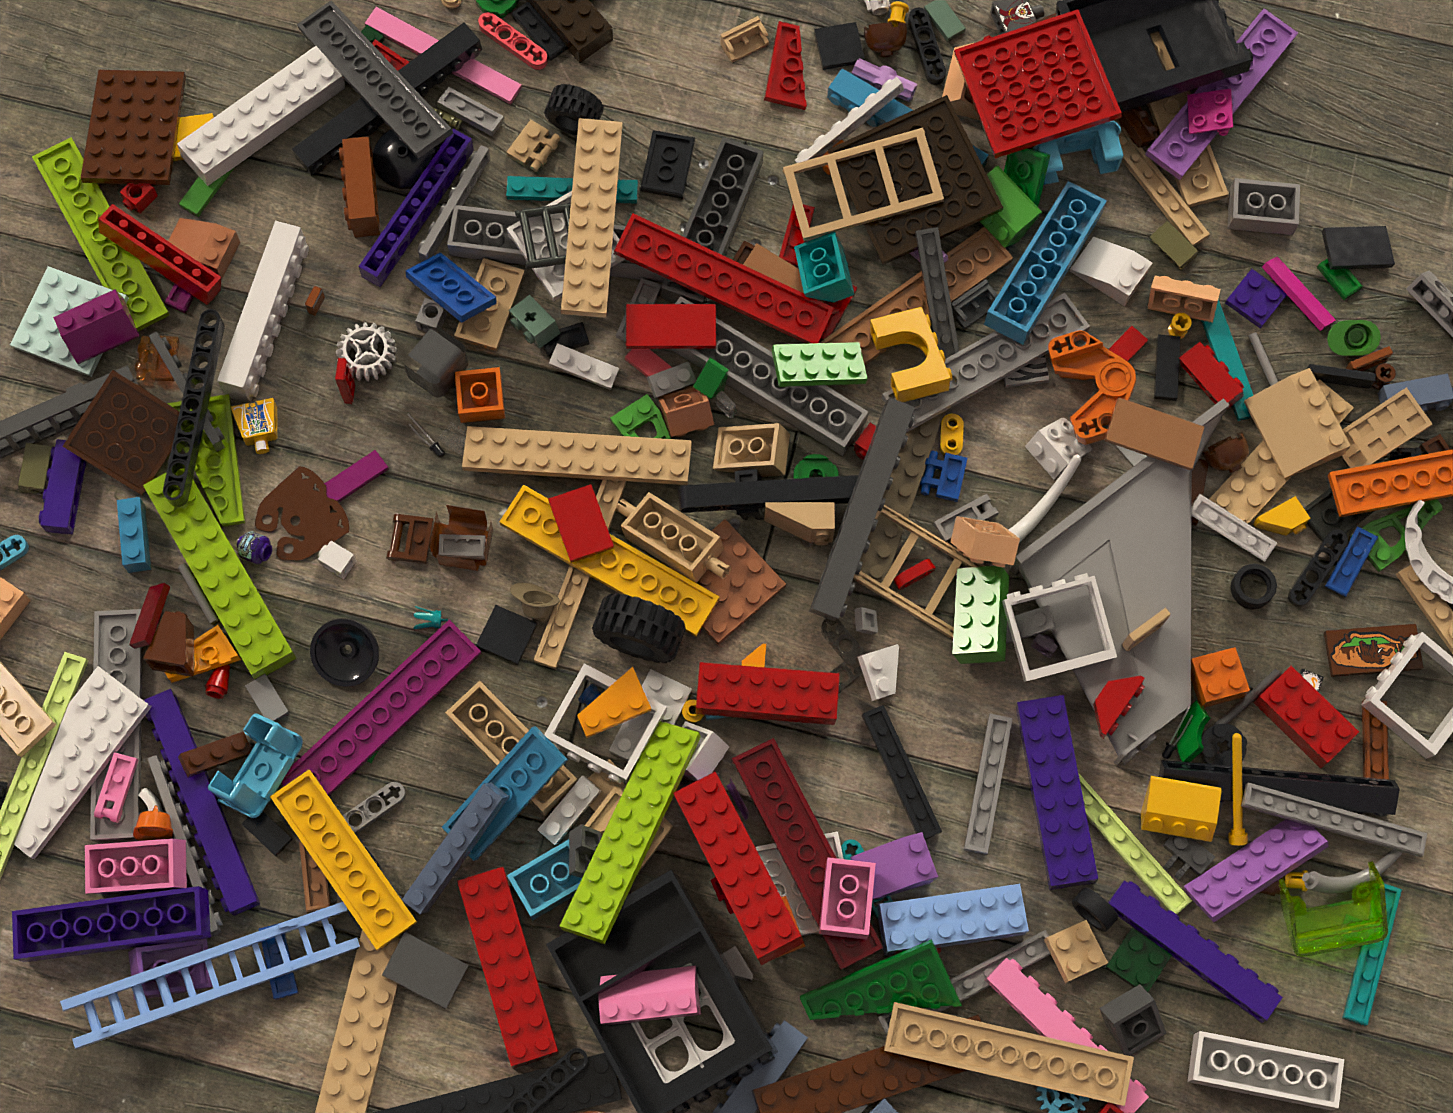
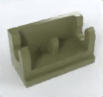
M1168 221L1149 237L1181 270L1197 257L1198 250Z
M26 443L18 483L19 492L42 494L45 488L51 446Z

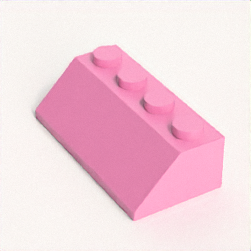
M696 965L644 971L600 993L598 998L600 1023L603 1025H615L701 1015ZM616 975L601 976L600 985Z

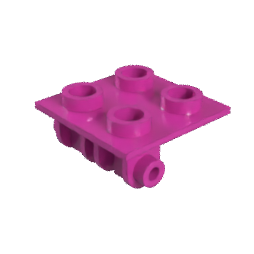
M1231 89L1187 95L1189 134L1217 130L1219 135L1225 136L1230 131V128H1233Z

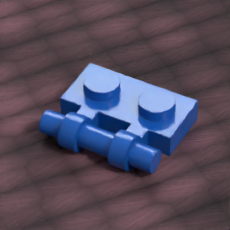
M930 451L929 458H926L925 474L920 481L922 486L920 493L922 495H929L930 488H937L936 497L958 502L968 458L945 453L944 461L937 459L938 452ZM935 469L941 470L940 479L933 478Z

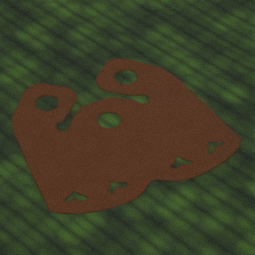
M299 466L259 504L255 519V526L258 530L272 532L278 525V508L282 507L281 524L288 534L304 536L305 539L303 541L290 537L279 539L277 543V557L282 560L306 559L320 551L330 541L334 542L349 532V521L340 503L327 497V489L324 482L316 473L305 467ZM302 473L305 476H309V478L302 479ZM314 484H316V488H318L320 491L313 490ZM330 506H332V507H333V510H335V511H337V512H336V513H335V512H331V513H330ZM265 515L272 517L270 524L263 523L262 518ZM293 516L300 518V523L296 526L291 524ZM340 519H341V521H342V522H341V525H343V528L340 527V526H337ZM286 544L293 545L294 549L291 553L284 551Z

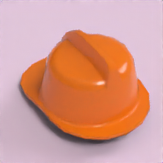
M157 805L154 806L152 811L140 813L133 831L134 838L138 841L171 839L173 829L170 815L158 811Z

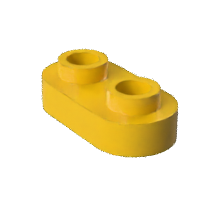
M947 414L941 421L940 452L943 456H945V453L959 456L962 451L964 423L957 414ZM950 421L955 422V423H956V426H954V427L950 426V425H949V422H950ZM953 442L955 447H949L948 443Z

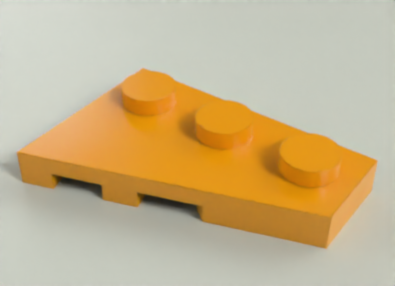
M219 625L194 640V675L241 660ZM164 672L171 683L190 677Z
M634 668L629 669L577 715L586 738L652 711Z

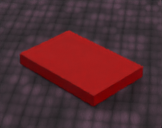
M591 484L548 499L570 563L614 548Z

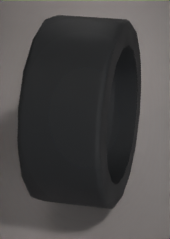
M1254 563L1245 565L1238 570L1231 581L1230 589L1232 597L1239 605L1248 609H1259L1271 601L1276 593L1277 582L1270 569ZM1248 574L1261 577L1267 585L1265 595L1259 599H1252L1246 596L1240 587L1243 577Z
M1083 888L1072 900V905L1079 915L1102 932H1107L1118 919L1115 909L1102 896L1089 888Z

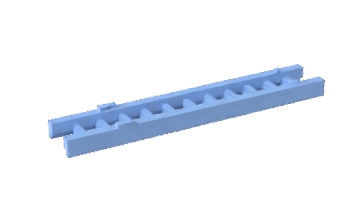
M344 902L337 903L60 1001L63 1011L84 1005L92 1030L90 1033L72 1039L75 1049L77 1050L360 948L357 937L336 945L335 939L337 938L333 926L329 924L327 919L347 912ZM321 921L330 947L313 953L305 926ZM298 929L307 955L290 961L281 935ZM275 937L283 964L266 969L258 943ZM252 945L260 972L243 978L234 951ZM228 954L237 980L219 986L211 959ZM205 962L213 989L196 995L188 968ZM181 971L189 997L173 1002L165 976ZM156 979L164 1006L150 1011L141 984ZM132 988L140 1015L126 1019L118 992ZM108 996L116 1023L102 1028L93 1001Z

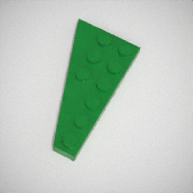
M932 939L800 995V1000L810 1020L837 1018L842 1015L853 1014L859 1016L864 1015V1013L875 1012L877 1014L892 1013L894 1002L918 1008L931 1007V1009L940 1008L941 1006H962Z

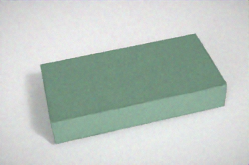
M934 0L924 6L929 18L947 42L965 32L966 28L945 0Z

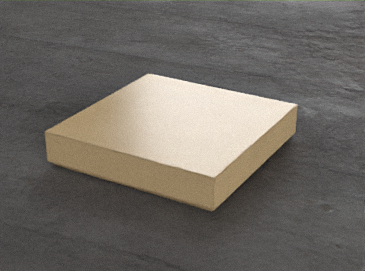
M1166 607L1131 632L1122 643V647L1126 651H1130L1161 628L1170 617V612Z

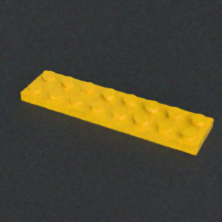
M310 769L270 796L377 951L417 923Z

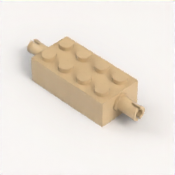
M648 492L637 507L625 499L620 500V503L623 505L617 504L616 512L627 517L621 525L625 538L683 576L697 583L707 570L712 571L722 579L727 577L724 573L729 575L731 567L717 559L724 550L720 536Z

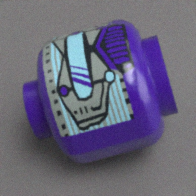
M254 531L245 533L237 541L239 556L252 563L260 564L263 561H267L272 554V545L269 538Z

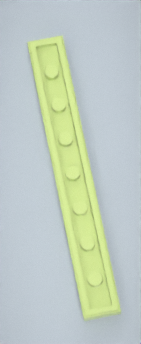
M1079 774L1087 820L1167 910L1178 914L1192 900Z

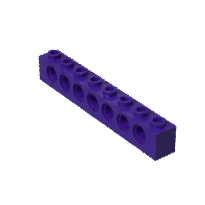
M455 129L452 130L453 134L446 138L358 266L362 278L378 287L383 285L473 153L472 138Z

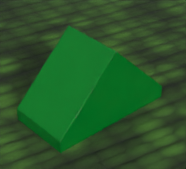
M710 357L693 387L710 399L717 397L724 392L729 369Z

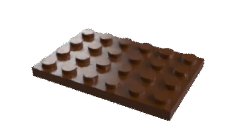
M98 70L80 177L82 183L170 185L186 80L185 72Z

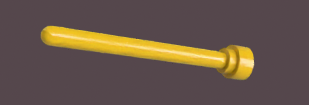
M1235 733L1232 736L1233 828L1228 833V842L1231 845L1240 846L1248 843V833L1243 828V807H1241L1242 736L1239 733Z

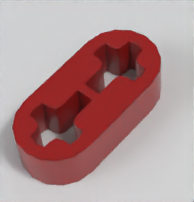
M926 559L900 573L893 581L898 589L902 590L930 575L936 568L930 559Z

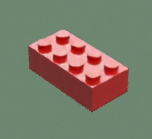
M1292 666L1253 702L1320 769L1359 733Z

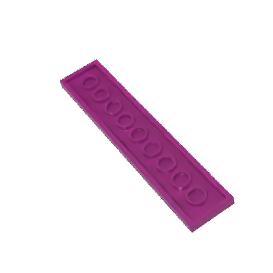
M448 620L290 767L281 784L286 786L310 769L327 795L330 796L482 654L481 651Z

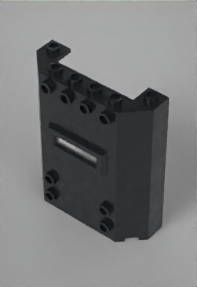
M1061 0L1056 3V16L1079 10L1121 112L1248 72L1253 61L1252 52L1246 48L1244 42L1236 43L1232 26H1228L1225 10L1220 8L1219 0ZM1159 32L1175 68L1165 69L1150 34Z

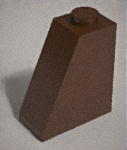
M165 611L152 642L143 657L152 670L193 677L194 626L185 613Z

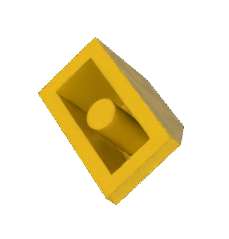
M1294 496L1257 517L1253 525L1255 528L1285 536L1292 532L1296 535L1307 528L1306 524L1311 518L1297 497Z

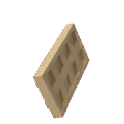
M1406 387L1342 429L1351 445L1342 458L1349 468L1374 464L1433 424Z

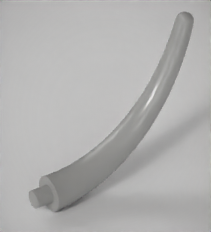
M1392 849L1372 866L1352 875L1329 877L1313 871L1304 873L1302 880L1305 882L1307 889L1320 893L1335 894L1351 891L1377 878L1404 852Z

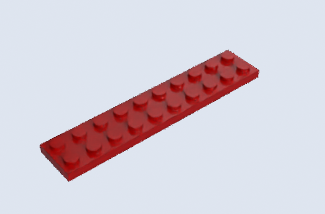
M632 213L613 253L805 344L819 343L834 307L806 297L804 293L634 213Z

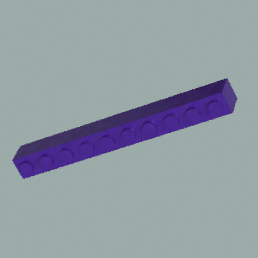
M168 689L145 699V702L152 706L147 712L146 717L149 721L153 720L155 728L152 729L156 741H161L164 749L160 750L162 757L166 763L169 762L171 765L170 777L174 784L178 783L181 791H178L177 794L182 805L186 804L188 807L187 819L191 826L195 825L198 833L194 834L199 847H204L206 855L203 856L207 868H212L215 876L211 878L216 890L220 889L223 898L220 901L225 912L229 911L233 916H236L260 905L221 805L217 801L218 798L208 790V785L211 781L207 771L188 778L178 759L181 753L195 749L197 746L176 694L172 689Z

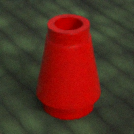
M229 665L214 669L205 685L206 695L215 699L224 698V695L228 692L231 668Z

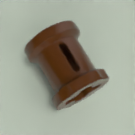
M1387 363L1379 365L1374 372L1376 377L1372 387L1381 389L1383 385L1390 384L1395 378V369Z

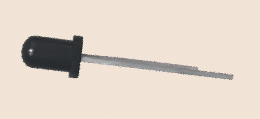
M408 413L407 415L431 440L433 444L430 445L427 441H425L419 435V433L411 426V424H409L411 429L426 444L430 446V451H433L439 458L443 457L445 455V452L439 446V443H435Z
M1190 706L1185 712L1170 743L1166 742V747L1162 753V757L1164 759H1169L1174 749H1177L1175 745L1182 737L1183 733L1185 732L1187 726L1189 725L1193 717V715L1190 716L1189 721L1187 722L1181 735L1178 737L1174 744H1171L1184 718L1186 717L1190 709Z

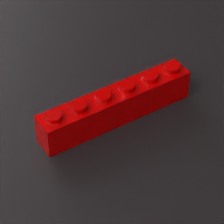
M114 204L98 218L99 233L206 305L221 291V276Z

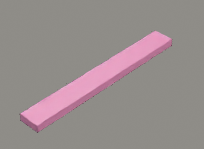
M378 7L373 10L365 22V26L369 25L387 39L417 55H420L439 41ZM475 59L468 60L460 70L452 72V74L510 105L522 89L521 84Z

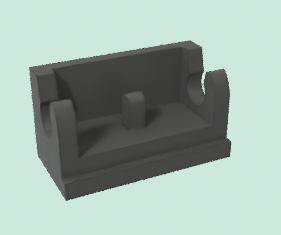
M986 279L951 303L953 317L963 330L986 315L998 296Z

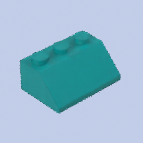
M835 231L794 247L803 291L806 297L837 302L854 295L844 247Z

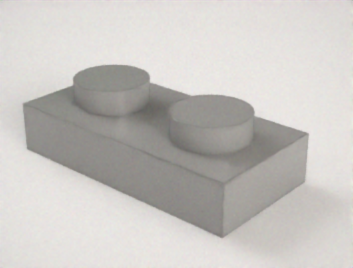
M689 361L646 377L654 398L696 382Z

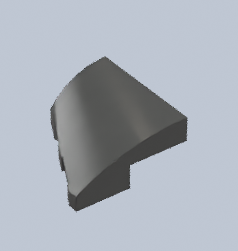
M582 824L569 831L570 875L583 878L602 838L600 831Z

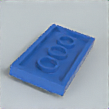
M441 252L406 270L407 279L461 323L497 304L495 295Z

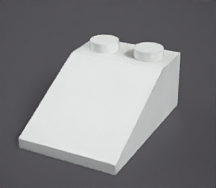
M1093 237L1069 271L1125 306L1148 274L1152 262L1133 250Z

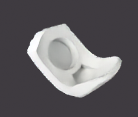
M143 788L138 796L145 802L148 811H152L154 806L157 805L158 811L163 812L159 799L150 789Z

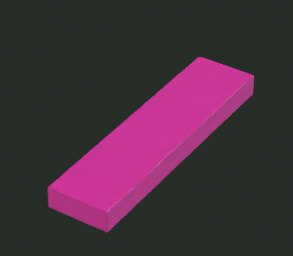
M1278 256L1267 261L1262 266L1264 271L1319 331L1331 326L1336 321Z

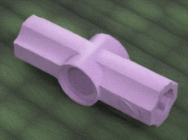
M860 58L856 61L851 73L878 90L882 89V85L886 81L897 77L902 82L904 91L896 97L907 102L912 100L917 88L916 83L898 76L894 69L888 66L878 67Z

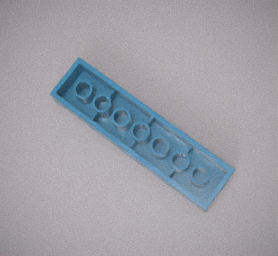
M1069 181L1066 183L988 310L984 322L985 326L1024 345L1100 219L1107 200Z

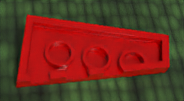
M781 21L777 24L764 101L805 110L807 103L805 100V82L803 81L800 26Z

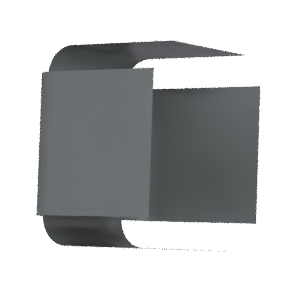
M437 326L438 333L430 328L408 355L422 365L419 370L414 372L406 365L404 366L410 380L434 397L439 398L444 396L455 383V372L467 369L468 359L465 346Z

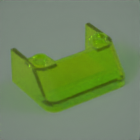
M1373 861L1368 862L1370 881L1359 883L1353 888L1352 900L1306 908L1305 901L1299 896H1291L1284 880H1279L1281 908L1291 946L1297 956L1307 957L1378 943L1387 937L1388 923L1385 885Z

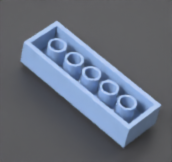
M1020 884L882 903L877 907L884 956L901 953L931 939L935 947L940 948L1022 936L1029 931Z

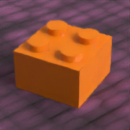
M500 367L455 372L458 415L461 423L505 419Z
M1236 647L1191 659V682L1197 700L1204 708L1243 698L1250 691Z

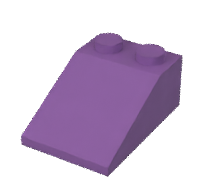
M922 832L894 840L850 857L854 861L876 863L872 901L930 884L938 877Z
M207 939L134 948L128 952L131 976L207 950ZM205 962L188 968L195 990L213 987ZM181 971L165 976L171 994L187 992ZM156 979L141 984L146 998L161 996Z

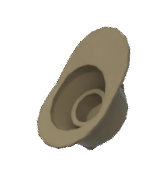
M516 583L510 588L511 594L521 601L524 615L543 623L548 622L554 606L560 601L557 596L532 583Z

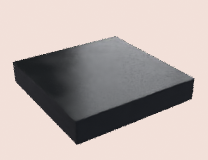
M856 22L814 29L823 70L855 65L859 58L865 61Z
M495 605L476 643V647L518 665L538 624L535 621Z

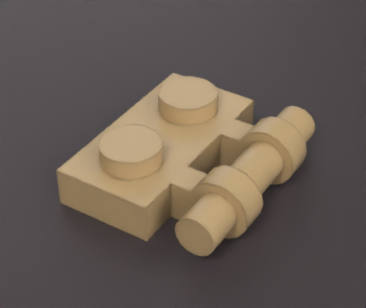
M530 120L506 153L509 158L524 167L529 160L533 163L530 168L537 172L540 167H544L550 153L555 152L558 148L557 144L561 137L558 134H554L551 139H547L549 130ZM540 145H541L542 147H544V148L542 149V151L540 152V154H539V153H537V154L535 153V152L538 150V148L540 147Z

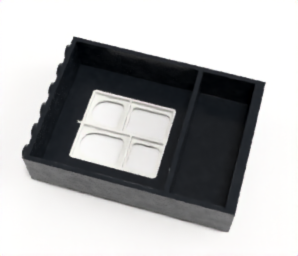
M672 870L626 897L605 944L570 932H566L546 944L637 1113H685L691 1109L690 1104L706 1101L712 1097L710 1092L715 1089H720V1091L726 1089L733 1084L732 1079L735 1077L744 1078L754 1071L752 1067L757 1064H762L763 1066L775 1059L774 1054L778 1050L681 879ZM696 965L698 987L701 991L699 996L700 1008L704 1005H708L722 1028L723 1041L715 1050L704 1051L700 1049L684 1023L685 1017L670 1018L673 1023L672 1027L653 1039L646 1037L638 1022L603 1025L600 1023L599 994L644 971ZM616 975L600 985L601 976ZM679 1036L687 1047L689 1060L682 1070L676 1072L669 1071L662 1066L655 1050L672 1038Z

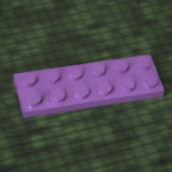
M1285 819L1186 884L1184 890L1214 923L1329 847L1328 841L1314 827Z

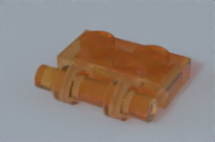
M142 336L141 343L138 344L137 349L139 359L135 365L136 379L144 381L146 373L151 372L150 377L154 381H175L154 344H150V337ZM160 336V338L166 337L172 347L168 350L171 356L176 354L178 357L179 338L175 336ZM153 353L152 363L147 362L148 354Z

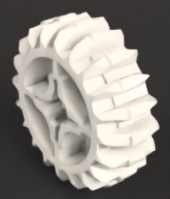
M364 322L361 328L358 324H355V330L353 331L347 328L348 335L341 334L342 341L337 342L339 349L336 350V355L348 361L352 375H356L357 380L360 381L363 376H365L368 382L370 376H374L378 380L379 373L386 375L385 368L392 369L390 362L396 361L394 355L397 353V349L394 347L396 343L391 338V333L389 331L385 332L383 326L377 329L374 322L370 327ZM379 342L384 345L382 356L376 351ZM351 348H354L357 353L354 362L349 358Z

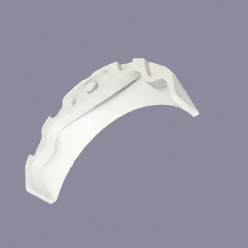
M1419 500L1414 503L1406 520L1405 544L1407 555L1420 581L1432 593L1438 594L1442 600L1453 604V577L1443 571L1433 561L1421 539L1422 531L1418 526V512L1425 502Z

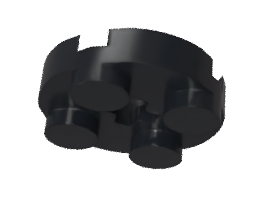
M1216 724L1207 728L1202 733L1201 743L1204 750L1201 752V757L1206 764L1232 766V736L1235 733H1239L1242 736V761L1246 754L1247 739L1233 725ZM1225 741L1228 750L1220 753V747L1217 744L1218 742L1223 743Z

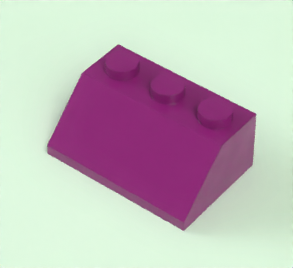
M116 289L53 317L63 341L77 364L139 337L126 302Z

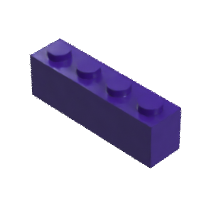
M56 439V445L51 449V459L53 461L51 468H48L47 481L49 482L47 489L43 492L44 508L39 513V524L46 532L73 535L87 461L62 447L66 440Z

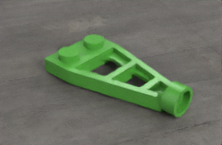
M648 394L610 417L611 422L621 436L639 437L636 435L635 430L647 422H652L657 431V435L654 438L671 439L660 410Z
M1438 499L1424 501V505L1419 510L1418 526L1421 530L1433 516L1442 511V505ZM1413 506L1371 521L1362 527V529L1378 536L1367 557L1378 573L1396 561L1406 549L1405 527L1401 524L1400 519L1408 516ZM1393 526L1400 533L1401 538L1395 546L1390 547L1379 534L1381 529Z

